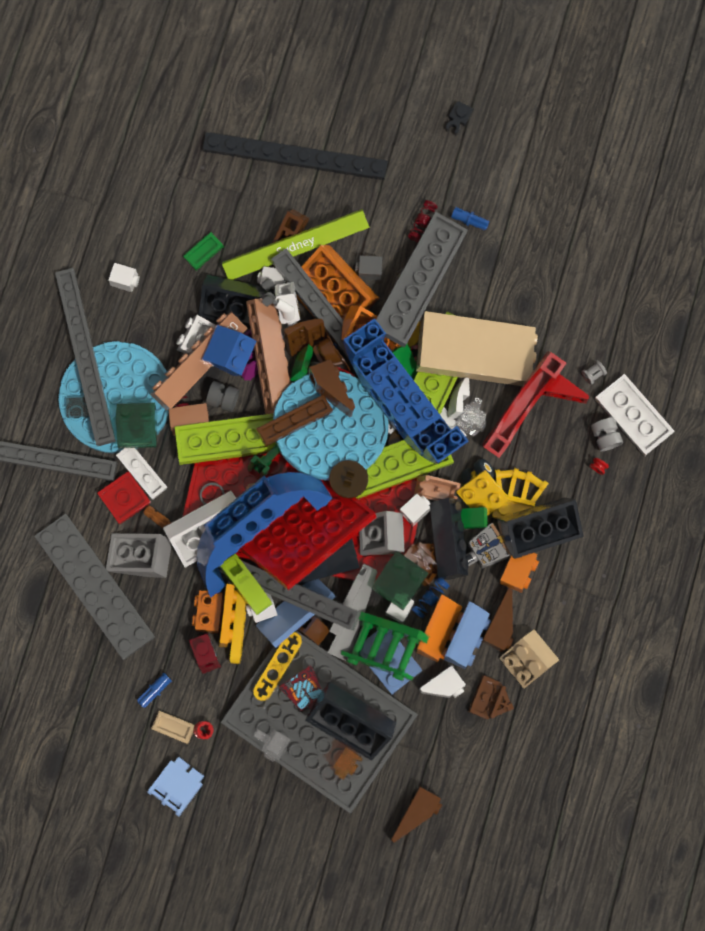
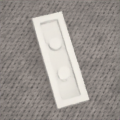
M131 443L116 455L152 500L168 488Z

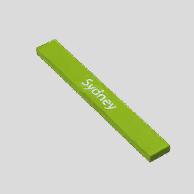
M363 209L224 261L222 265L228 279L233 280L262 269L263 266L273 265L271 259L286 248L294 257L321 245L369 228Z

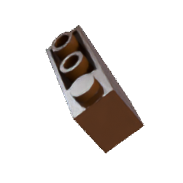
M330 359L311 366L308 375L315 391L320 395H324L331 404L349 418L352 417L355 405L352 398H348L346 393L347 387L344 381L341 382L339 378L340 373L337 365H333Z

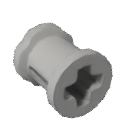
M598 360L589 369L581 371L583 377L590 385L601 375L605 376L607 374L605 367Z

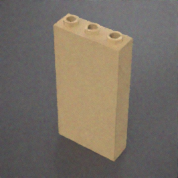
M425 311L420 318L416 371L523 386L534 371L533 363L536 361L534 345H536L538 335L535 334L536 327Z

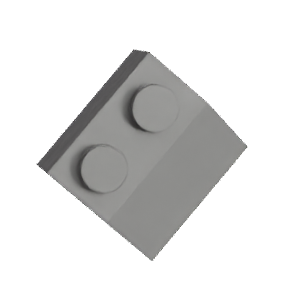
M391 511L376 513L377 518L359 532L360 555H388L404 552L403 513Z

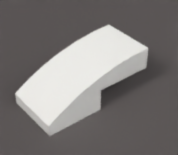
M465 377L456 385L449 402L448 418L456 419L463 413V401L470 396L469 378Z

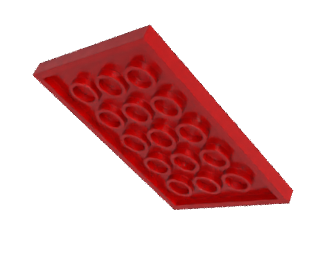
M321 480L332 497L326 506L321 507L317 511L303 496L297 504L292 505L282 516L276 518L266 529L260 531L250 542H247L240 548L245 555L287 590H290L377 518L376 513L356 497L344 498L337 495L332 490L329 480Z

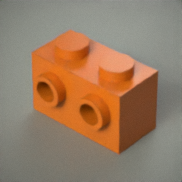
M532 553L516 559L511 555L500 584L522 593L524 588L528 589L531 582L529 575L531 571H536L539 561L536 560L538 554Z
M199 590V595L195 596L194 607H197V615H193L192 626H195L197 632L220 634L224 600L223 592L210 597L208 591Z

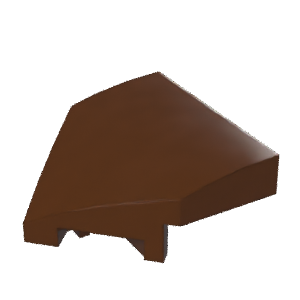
M434 543L412 544L399 558V561L424 586L429 585L438 573Z
M482 675L468 712L484 719H492L502 713L513 710L514 707L509 700L505 690L506 687L501 682Z

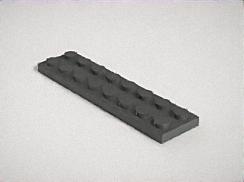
M437 212L434 213L376 319L386 332L385 337L404 348L468 231Z
M64 514L34 536L123 660L155 638L152 631L67 514Z

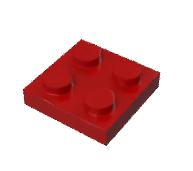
M129 471L97 493L119 525L151 503Z

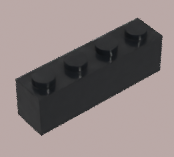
M445 498L430 502L438 578L451 580L468 576L469 564L466 559V543L463 535L464 525L461 518L462 507L459 500Z

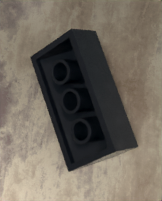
M207 275L202 284L199 316L207 320L216 321L223 313L228 314L232 312L248 329H251L246 301L262 298L268 292L262 286ZM270 289L268 292L275 296V293H273L274 289Z
M567 497L497 518L501 538L514 559L584 537L577 502L575 499Z
M352 538L297 584L359 569Z
M331 682L319 694L305 719L306 722L371 761L393 738L397 723Z

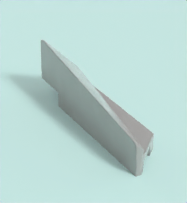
M363 564L343 603L344 605L365 613L377 570ZM358 620L354 631L333 623L329 632L335 634L336 637L328 653L346 661L347 658L341 655V652L352 653L362 622Z

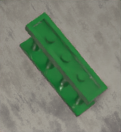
M361 612L358 620L362 622L361 625L363 627L352 653L342 651L341 655L346 657V661L357 666L358 663L393 674L392 677L397 680L403 681L405 678L412 681L413 677L405 673L406 667L415 645L419 641L427 644L430 636L420 630ZM376 627L378 632L367 658L360 657L359 654L369 630ZM392 632L391 635L393 637L382 664L374 662L384 635ZM407 637L408 643L398 668L389 667L400 639Z

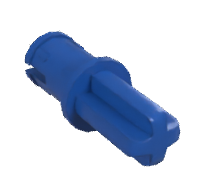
M455 207L452 218L466 223L467 226L473 225L486 230L489 225L488 220L474 215V212L470 213L458 207Z
M163 672L152 685L149 684L150 687L137 699L138 703L144 708L147 707L158 695L160 696V693L172 680Z

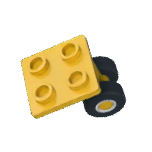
M481 458L474 463V471L471 468H467L461 473V478L465 485L457 490V494L469 508L486 507L488 516L509 500L508 495L493 479L495 472L487 460Z

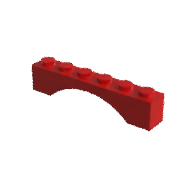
M547 351L482 443L485 449L498 458L501 457L527 414L566 365L565 361L552 352Z

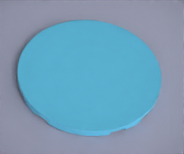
M119 341L106 342L93 348L116 442L98 447L96 445L76 359L67 368L62 378L59 408L67 428L80 442L97 451L119 453L130 443L135 449L144 446L154 439L165 426L169 418V410H165L150 394L153 391L152 387L159 380L162 382L167 377L165 375L167 371L156 356L141 346Z
M339 371V378L341 382L344 381L346 384L348 398H352L355 405L352 417L349 418L328 401L333 409L331 414L276 441L281 454L294 468L321 480H329L332 468L337 463L345 460L358 462L365 470L368 469L379 458L388 436V418L364 388L361 380ZM308 374L286 388L276 404L273 420L321 396L315 391Z

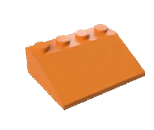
M321 245L302 266V269L343 320L351 305L361 306L369 310L379 299L330 245ZM296 294L297 299H298V300L302 303V305L310 312V310L306 307V305L303 303V301H302V300L299 298V296Z

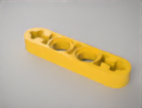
M238 592L230 653V663L240 664L247 610V603Z
M292 633L278 647L254 687L253 692L257 700L266 701L271 697L301 647L302 638L298 633ZM296 636L298 644H293L290 650L294 651L292 654L288 650L282 649L284 645L288 648L290 644L289 637L294 638ZM280 653H286L289 656L288 661L284 664L279 663L277 660ZM270 670L278 672V678L274 681L267 678V673ZM263 679L269 684H273L272 688L269 685L266 688L267 696L259 697L257 690L259 688L263 689L265 683H262Z

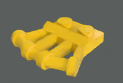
M517 468L505 471L495 470V480L501 488L502 478L512 477L508 492L509 500L493 511L492 518L497 519L535 507V502L549 483L543 482L534 476L532 472H521ZM517 478L525 480L521 498L513 496ZM531 482L539 489L531 500H527L526 496L529 483Z

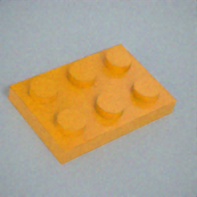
M226 584L219 641V647L227 648L228 643L232 642L233 629H230V624L234 623L235 610H232V604L236 605L238 590H234V585Z

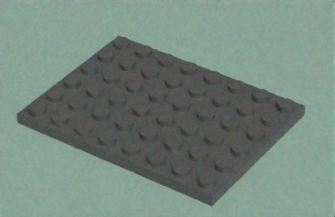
M295 631L302 638L301 647L271 697L266 701H259L255 698L253 690L280 644L276 648H272L221 723L351 814L418 714L301 633ZM289 637L290 644L288 648L284 645L282 649H286L292 654L294 651L290 650L293 644H298L297 637ZM280 653L277 657L278 662L282 664L286 663L289 659L286 653ZM311 666L322 690L331 682L397 722L393 738L371 761L306 722L305 719L310 709L307 708L301 712L281 691L279 686ZM270 670L267 673V678L271 681L276 680L278 672ZM263 679L262 683H265L263 689L259 688L257 690L259 697L267 696L266 688L268 685L272 688L273 684H269Z

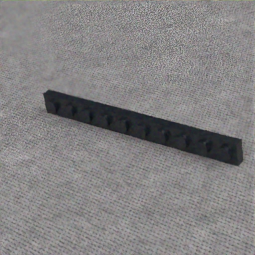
M206 132L203 152L378 180H385L388 164L387 160Z

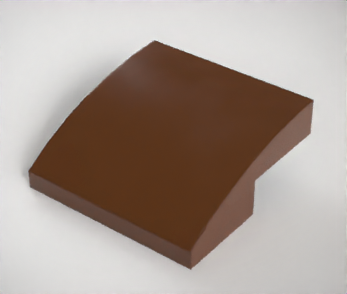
M322 319L303 321L283 330L287 352L291 357L308 344L314 347L326 338L324 321Z

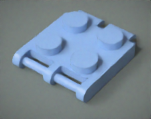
M179 757L175 762L172 760L169 762L147 792L161 800V804L167 805L174 810L178 817L203 784L200 781L204 777L194 768L187 773L186 771L190 765ZM155 789L158 790L160 793H162V794L165 796V798H163L160 794H158V793H157L156 791H154V790H155ZM169 800H171L173 803H175V804H176L177 806H179L180 808L178 809L177 807H175L173 804H171V803L169 802Z

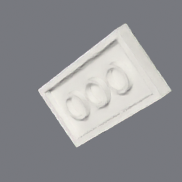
M625 374L595 397L599 405L610 417L615 419L619 428L644 456L674 433L671 426Z

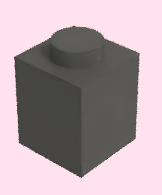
M360 255V262H356L355 273H359V277L364 280H381L383 257Z

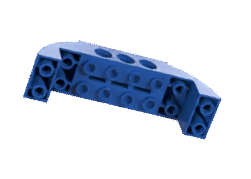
M374 318L343 339L350 362L364 388L405 442L426 460L438 464L469 441L458 426L451 429L385 344L386 332Z
M292 472L277 474L268 478L263 476L204 525L205 530L197 547L196 558L199 573L210 597L219 593L226 586L218 567L231 555L237 553L244 544L250 542L260 531L266 529L276 518L282 516L292 505L297 504L303 496L317 511L328 504L332 497L321 479L304 473Z

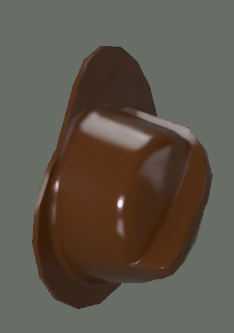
M325 333L326 338L313 347L318 361L322 363L331 359L333 365H342L349 372L350 369L347 363L334 347L329 335Z

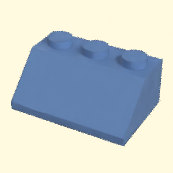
M469 601L444 660L463 669H466L467 665H472L475 655L472 654L474 648L479 649L483 637H480L482 630L487 631L491 622L488 619L490 615L488 612Z

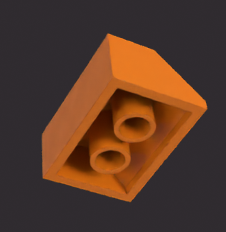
M351 305L343 320L341 340L374 318L377 319L378 316L361 306ZM384 338V342L390 350L399 346V344L392 340Z
M441 595L425 630V634L430 637L427 644L420 642L417 648L418 654L436 662L440 658L444 659L448 648H445L448 640L452 641L456 632L453 630L455 623L459 624L464 613L461 612L462 606Z

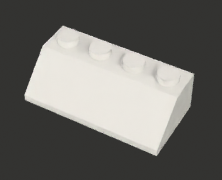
M232 491L163 528L184 567L197 561V547L205 530L204 525L236 499Z

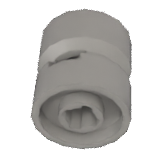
M613 417L603 419L591 425L594 436L598 437L596 442L600 452L623 444L620 433L616 432L618 427Z

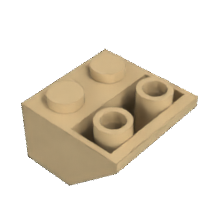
M535 630L524 636L500 657V660L523 688H526L559 661Z

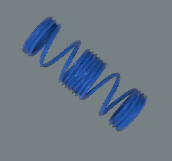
M437 578L435 580L436 585L438 583L446 590L450 587L444 579ZM438 585L439 589L432 586L429 587L430 591L427 590L422 596L424 600H419L422 608L417 606L412 608V611L420 618L424 619L425 615L418 609L428 613L420 601L434 607V604L439 600L431 588L444 593Z

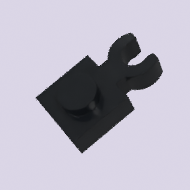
M457 101L449 115V119L452 121L447 123L446 131L448 132L451 127H455L454 135L457 136L460 132V125L466 126L474 108Z

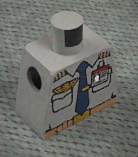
M493 523L468 543V547L471 552L466 554L469 566L478 562L481 568H485L511 557V553Z

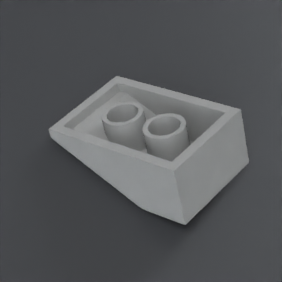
M112 533L106 570L113 573L166 578L172 544L169 538L161 534Z

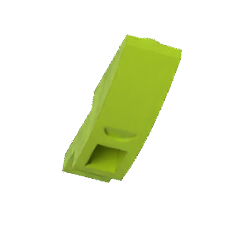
M236 554L231 555L219 566L256 615L273 604Z

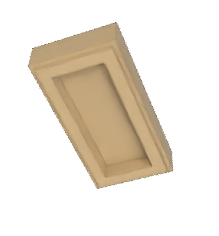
M159 711L152 730L189 744L195 725Z

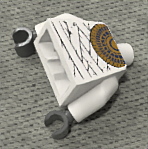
M268 278L263 281L262 287L267 292L273 288L275 296L271 292L266 293L262 296V303L266 307L273 303L274 307L279 311L281 323H286L287 328L297 324V321L300 320V311L294 282L275 285L272 279Z

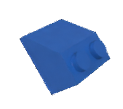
M216 325L201 360L233 376H241L257 341L241 332Z

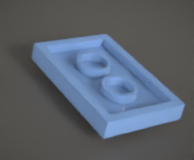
M378 631L365 640L359 654L361 657L367 658ZM392 632L384 635L374 662L382 664L393 637L391 635ZM400 641L389 666L395 669L398 668L405 651ZM411 656L405 673L414 678L422 669ZM370 667L391 695L410 681L405 678L403 681L397 680L392 677L393 674Z

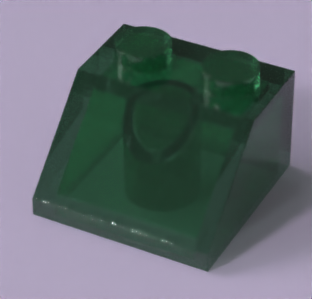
M125 403L116 405L118 448L157 447L158 414L155 403Z
M396 551L371 589L404 611L425 582L429 573Z

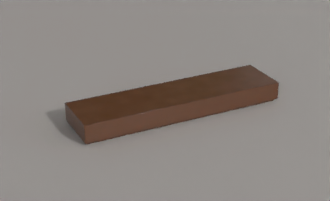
M321 395L256 428V432L266 447L331 414L333 409L325 396Z

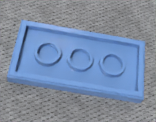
M319 579L306 582L303 587L330 599L335 598V595ZM284 601L276 608L277 616L262 620L255 626L276 648L315 614Z

